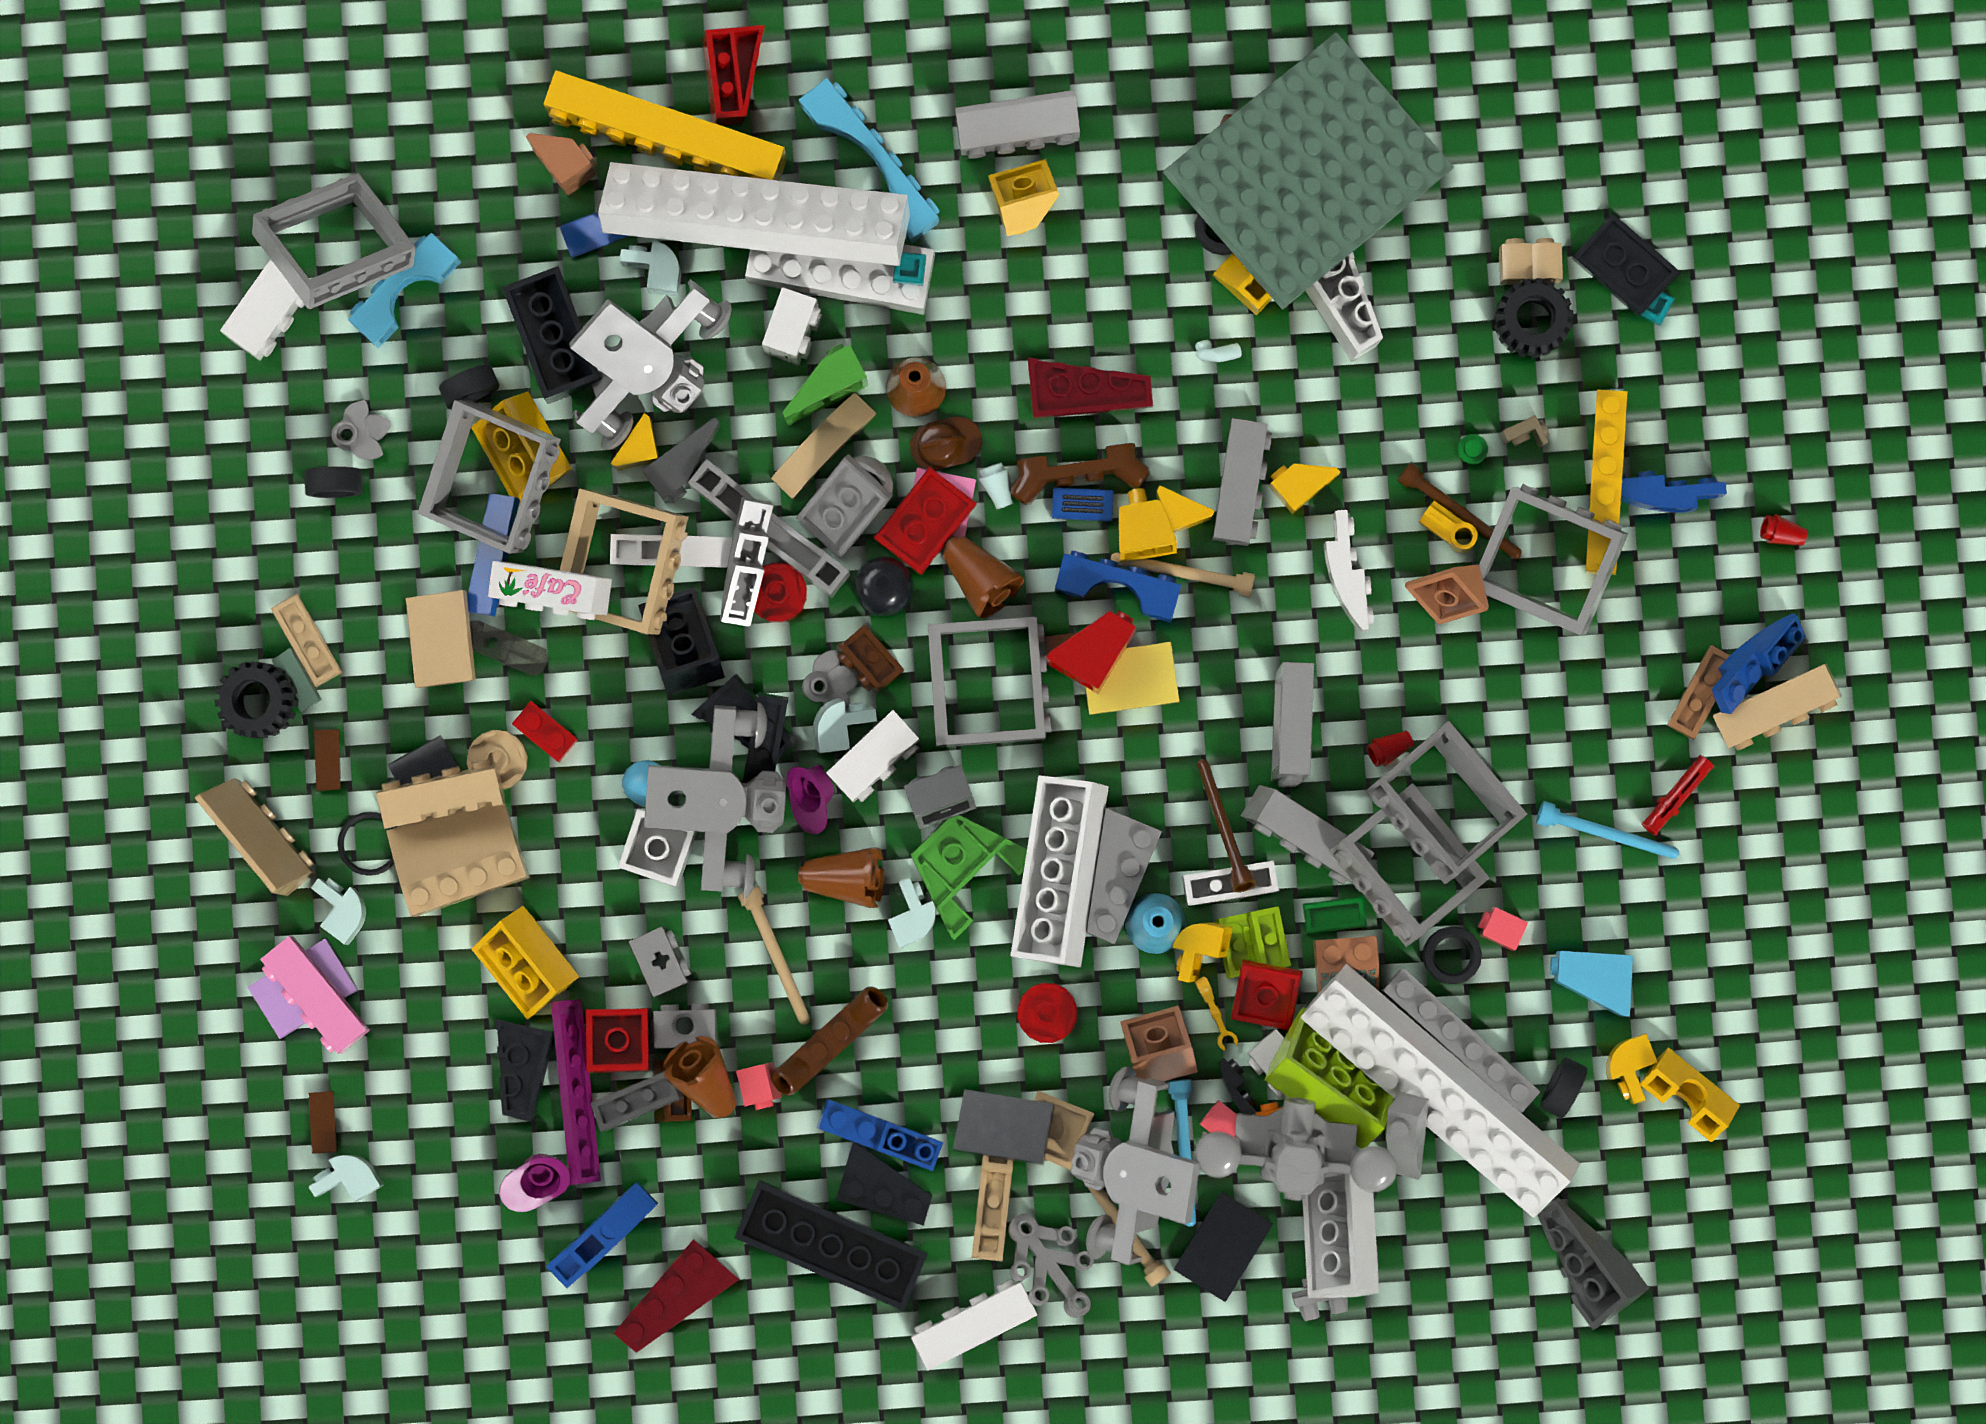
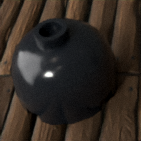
M880 556L870 559L860 567L855 576L854 592L857 602L865 611L874 616L887 617L896 615L908 606L913 597L914 583L911 572L902 562L893 557Z

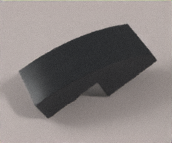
M1222 1058L1218 1061L1219 1069L1230 1098L1241 1114L1253 1115L1257 1112L1252 1107L1256 1102L1244 1089L1240 1093L1236 1089L1245 1081L1240 1076L1244 1073V1070L1233 1058L1229 1061Z

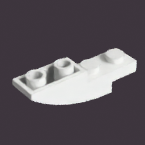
M1338 510L1333 514L1335 541H1327L1323 545L1325 562L1331 584L1341 607L1359 632L1363 633L1367 632L1369 625L1374 623L1372 606L1367 607L1366 595L1371 594L1370 576L1365 577L1364 569L1352 570V566L1357 565L1356 548L1350 547L1349 537L1354 535L1353 517H1348L1347 510Z
M611 534L610 564L655 566L663 535ZM687 536L682 542L680 550V566L727 567L733 537Z

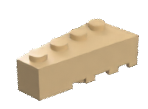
M1826 663L1741 702L1731 714L1719 712L1713 715V718L1727 747L1735 746L1738 751L1754 744L1752 738L1761 733L1767 738L1782 731L1779 725L1791 720L1792 724L1795 725L1809 719L1810 717L1807 713L1819 707L1822 713L1837 706L1836 699L1840 698L1842 694Z
M489 759L472 763V769L460 771L459 766L441 770L442 776L430 778V774L426 773L411 777V783L401 785L400 780L382 784L383 789L378 790L376 795L384 829L426 820L428 816H432V818L449 816L456 813L458 809L466 812L478 810L486 806L488 802H492V806L502 805L505 800V794L497 763L490 764Z

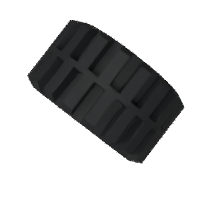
M1530 278L1524 279L1522 283L1519 284L1517 282L1507 290L1496 307L1497 311L1494 314V320H1496L1494 328L1495 332L1500 334L1499 341L1501 344L1505 342L1508 345L1507 350L1511 353L1516 351L1519 353L1518 356L1523 358L1526 355H1530V358H1537L1539 355L1544 357L1550 354L1551 351L1556 350L1568 336L1573 324L1571 319L1574 317L1573 310H1570L1569 307L1572 303L1569 298L1565 299L1563 296L1565 291L1562 288L1558 290L1554 287V282L1544 283L1542 278H1536L1535 281H1531ZM1525 303H1537L1543 306L1550 316L1548 330L1542 334L1526 332L1517 321L1518 308Z
M244 662L239 664L240 667L229 669L228 672L230 674L222 676L220 681L223 685L222 687H217L215 692L220 694L219 700H215V706L221 709L217 714L219 719L226 721L223 725L227 729H233V733L240 736L268 738V736L280 734V729H286L290 725L287 721L295 718L296 713L292 711L293 707H298L299 700H294V695L298 694L296 687L291 686V683L294 681L290 676L284 674L285 671L283 669L262 662ZM256 682L264 684L270 694L269 707L259 718L251 717L245 710L243 702L246 690Z

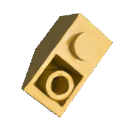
M1233 253L1212 275L1256 316L1273 299Z

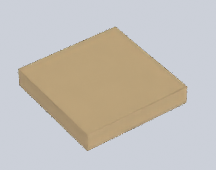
M1038 1090L1034 1101L1055 1105L1045 1160L1071 1170L1075 1144L1087 1133L1094 1113Z

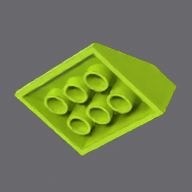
M1303 1007L1272 1059L1265 1081L1270 1083L1275 1090L1281 1091L1289 1098L1313 1100L1315 1102L1314 1112L1327 1122L1357 1124L1355 1145L1363 1149L1385 1129L1388 1109L1393 1103L1394 1097L1388 1094L1300 1018L1306 1010Z

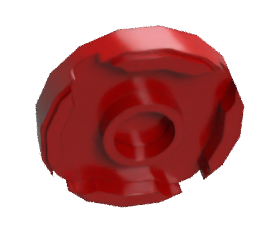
M772 562L762 566L764 574L754 612L760 618L775 623H783L795 618L802 611L807 601V586L803 576L785 563Z
M1041 983L1031 987L1022 995L1018 1004L1017 1019L1021 1029L1029 1038L1040 1043H1054L1064 1039L1073 1030L1077 1021V1006L1073 996L1064 987L1055 983Z

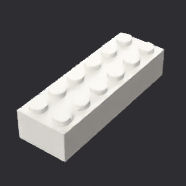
M905 244L903 246L902 252L926 254L923 286L893 283L895 265L750 249L745 277L747 283L780 289L783 287L796 292L924 315L935 251Z
M1038 776L1011 957L1081 967L1108 786L1089 781Z

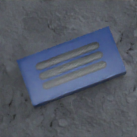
M1053 488L1052 519L1112 522L1114 491Z

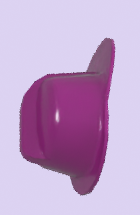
M815 765L806 769L792 767L788 771L786 779L793 816L805 832L819 834L825 829L827 824L826 805L832 799L834 793L833 783L825 773L822 765Z
M535 1154L526 1159L523 1165L504 1177L500 1185L499 1195L502 1203L508 1209L516 1212H528L562 1194L570 1184V1173L567 1166L558 1160L557 1157H552L548 1154Z

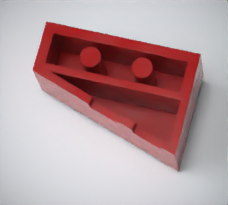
M765 25L705 30L702 44L712 123L720 126L743 124L747 114Z

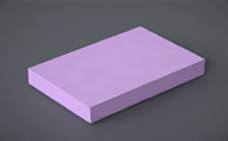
M326 938L306 950L308 955L344 998L358 991L355 983ZM264 976L248 986L249 991L279 1039L305 1024L300 1016L304 1012L297 1004L292 1006L281 993L284 988L277 980L272 982L267 976Z

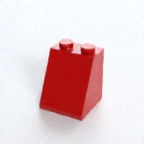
M1119 610L1116 614L1111 611L1107 612L1049 652L1046 656V664L1094 693L1099 694L1136 633V626L1133 625L1134 619Z

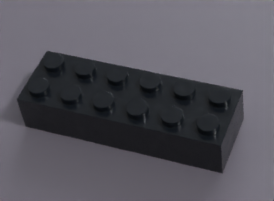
M759 1180L734 1237L737 1240L902 1311L906 1307L928 1255V1252L762 1180Z

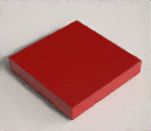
M1243 959L1231 1019L1289 1030L1295 1012L1302 971Z

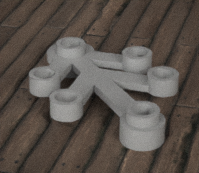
M1020 1214L1014 1217L1009 1224L1010 1237L1016 1242L1014 1265L1010 1269V1274L1016 1281H1023L1030 1276L1031 1267L1026 1262L1029 1247L1035 1255L1032 1290L1028 1295L1031 1304L1041 1306L1049 1300V1292L1045 1288L1046 1275L1048 1273L1065 1296L1063 1306L1067 1315L1072 1318H1079L1088 1313L1091 1306L1089 1297L1083 1292H1077L1058 1264L1072 1266L1079 1271H1086L1093 1266L1094 1259L1087 1251L1073 1254L1046 1249L1039 1240L1056 1241L1058 1245L1065 1247L1075 1241V1231L1068 1226L1061 1229L1038 1226L1036 1220L1027 1214ZM1022 1224H1025L1028 1227V1234L1022 1232ZM1062 1232H1066L1068 1234L1069 1241H1064L1062 1239ZM1080 1256L1086 1258L1087 1266H1083L1080 1263ZM1017 1266H1021L1024 1269V1276H1020L1017 1273ZM1036 1291L1042 1293V1301L1036 1299ZM1077 1298L1083 1302V1308L1077 1307Z

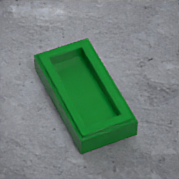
M1363 896L1302 904L1306 934L1367 927Z

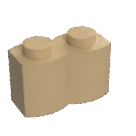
M1521 238L1507 239L1506 244H1501L1499 247L1500 284L1514 285L1517 282L1520 284L1524 279L1529 278L1531 281H1535L1536 278H1542L1544 283L1549 281L1555 284L1560 283L1563 279L1562 243H1554L1552 238H1540L1533 244L1524 243V239Z

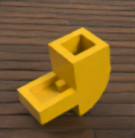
M1205 922L1183 929L1176 937L1172 947L1184 950L1177 961L1178 980L1188 983L1197 981L1200 975L1203 955L1215 958L1227 957L1233 927L1214 922Z
M1640 1034L1620 1042L1611 1050L1606 1061L1607 1079L1613 1080L1620 1077L1621 1082L1618 1083L1619 1091L1624 1100L1628 1099L1630 1104L1646 1100L1635 1071L1657 1063L1647 1034Z

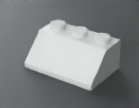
M270 259L220 331L230 341L258 360H261L263 356L268 357L276 346L274 340L281 331L284 333L288 330L294 320L292 315L298 307L302 308L305 304Z
M892 710L826 773L853 803L857 799L863 802L873 793L872 785L879 778L884 782L897 770L893 765L902 757L905 761L908 760L919 749L915 745L919 742V738L897 713Z

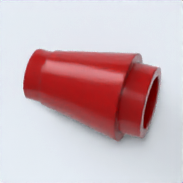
M1777 514L1765 516L1760 528V538L1766 539L1767 543L1803 546L1808 535L1806 528Z
M1406 730L1372 739V743L1367 745V752L1376 767L1381 765L1386 767L1410 748L1414 747V742L1410 733Z

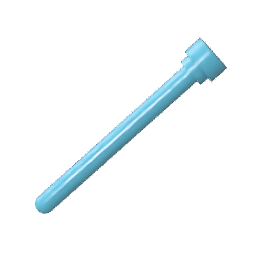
M1542 801L1537 814L1536 824L1545 827L1559 824L1668 858L1675 859L1679 855V850L1674 846L1562 813L1559 808L1555 807V804Z
M1192 1080L1167 1081L1169 1083L1168 1094H1171V1099L1175 1100L1179 1156L1191 1159L1187 1099L1190 1098L1189 1092H1192ZM1195 1200L1191 1223L1185 1224L1188 1227H1192L1196 1223Z

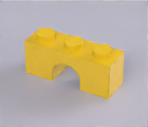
M1669 1047L1657 1058V1063L1650 1066L1640 1083L1644 1089L1663 1104L1672 1095L1684 1099L1691 1109V1118L1688 1124L1710 1142L1714 1141L1729 1126L1740 1107L1736 1101Z

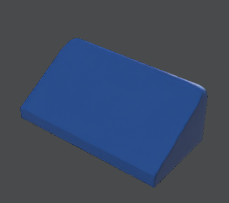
M598 212L559 227L572 258L628 237L627 235L603 233Z

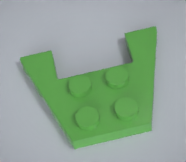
M957 815L944 820L910 854L953 940L973 920L952 897L996 854L1019 876L1024 871L1027 849Z

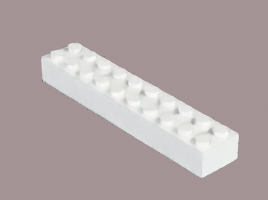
M610 162L598 211L603 233L896 266L900 265L910 217L908 196L904 194Z
M1348 964L1318 993L1300 1018L1388 1094L1394 1097V1099L1399 1092L1429 1099L1426 1126L1533 1218L1572 1181L1580 1165L1579 1162Z

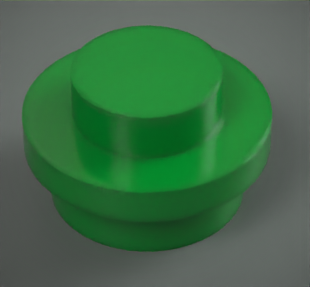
M1469 434L1459 442L1457 448L1458 455L1467 464H1478L1487 456L1488 445L1481 436Z

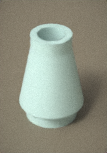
M1002 462L979 470L981 475L979 480L992 499L995 508L1000 509L1013 504L1008 471L1004 469Z

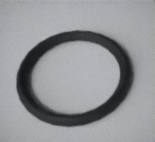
M363 812L350 818L342 827L338 836V852L344 864L353 872L367 876L378 875L387 871L395 864L393 855L383 866L369 870L354 865L347 857L344 849L345 835L355 822L365 818H375L383 821L381 814L378 812Z

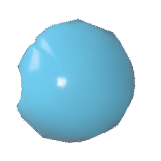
M650 760L636 761L626 769L622 779V788L626 796L644 808L646 805L648 765L661 766Z

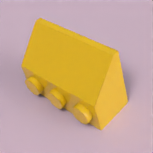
M528 391L504 399L492 409L553 436ZM481 418L471 429L509 496L519 498L521 503L540 443ZM558 446L559 456L556 462L552 464L549 473V486L559 481L572 470L560 446Z
M524 906L500 920L472 948V951L527 1020L563 993L580 977Z

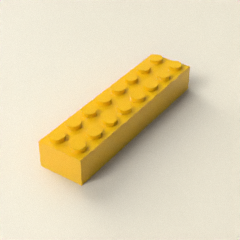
M557 70L554 72L543 103L549 117L553 118L552 122L559 126L569 128V125L572 124L581 127L580 131L586 135L597 137L598 134L609 137L608 141L613 144L625 147L626 143L637 146V151L649 156H654L655 153L666 156L665 160L672 164L682 166L683 162L694 165L693 169L697 172H714L723 175L780 181L787 162L783 146Z

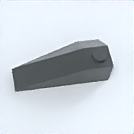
M1555 1199L1538 1214L1552 1250L1557 1251L1563 1265L1560 1268L1563 1278H1568L1574 1292L1571 1295L1573 1303L1592 1330L1598 1328L1629 1306L1649 1289L1634 1266L1561 1199Z

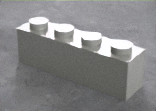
M1234 418L1230 422L1212 541L1248 546L1250 539H1256L1258 521H1253L1255 509L1260 510L1263 492L1258 491L1259 479L1265 480L1268 462L1262 461L1264 450H1270L1272 433L1267 432L1268 424Z

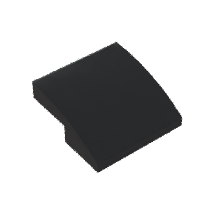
M441 735L388 764L395 780H400L401 785L411 783V777L426 773L430 774V778L442 776L441 770L458 766L456 759Z

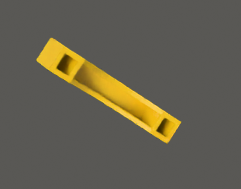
M1597 390L1589 511L1595 513L1593 519L1605 523L1606 519L1612 520L1617 524L1620 521L1628 391ZM1589 529L1586 574H1597L1611 539ZM1617 563L1611 575H1616Z

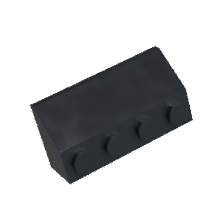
M559 266L502 287L541 393L547 404L577 394L601 379L598 369L569 346V343L582 329Z

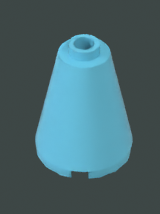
M1150 893L1133 902L1125 919V928L1129 939L1137 948L1147 953L1160 954L1173 949L1176 937L1186 928V919L1181 906L1173 898L1160 893ZM1155 916L1163 918L1162 927L1157 928L1153 925L1152 920Z

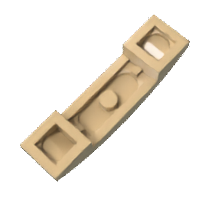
M856 393L852 394L808 436L771 479L793 500L814 479V475L853 435H857L876 415V412Z
M983 1156L972 1258L1002 1261L1013 1160Z

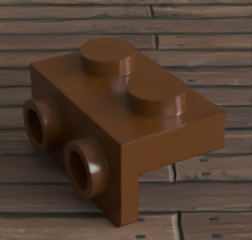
M865 624L846 641H842L837 646V651L839 652L837 658L847 669L852 667L860 675L857 680L867 692L873 690L877 695L904 672L903 667Z

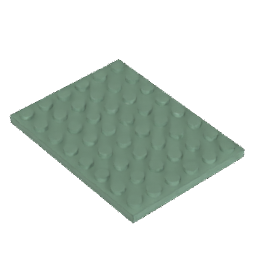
M1336 32L1169 165L1163 173L1283 310L1447 175L1454 166Z

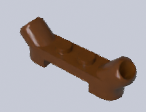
M1135 443L1106 446L1105 459L1048 467L1046 455L1026 458L1016 462L1018 478L1010 487V494L1022 504L1030 505L1047 483L1056 482L1057 487L1074 484V479L1086 478V482L1103 480L1105 474L1112 473L1135 489L1139 488L1150 473V468L1137 458Z
M873 986L866 987L848 1005L772 1072L771 1080L775 1088L785 1096H792L814 1078L888 1009V1000L883 992Z

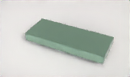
M289 648L272 659L274 666L285 671L284 674L290 676L294 681L291 683V686L297 688L298 694L294 695V700H299L298 708L300 712L306 711L322 700L293 648Z

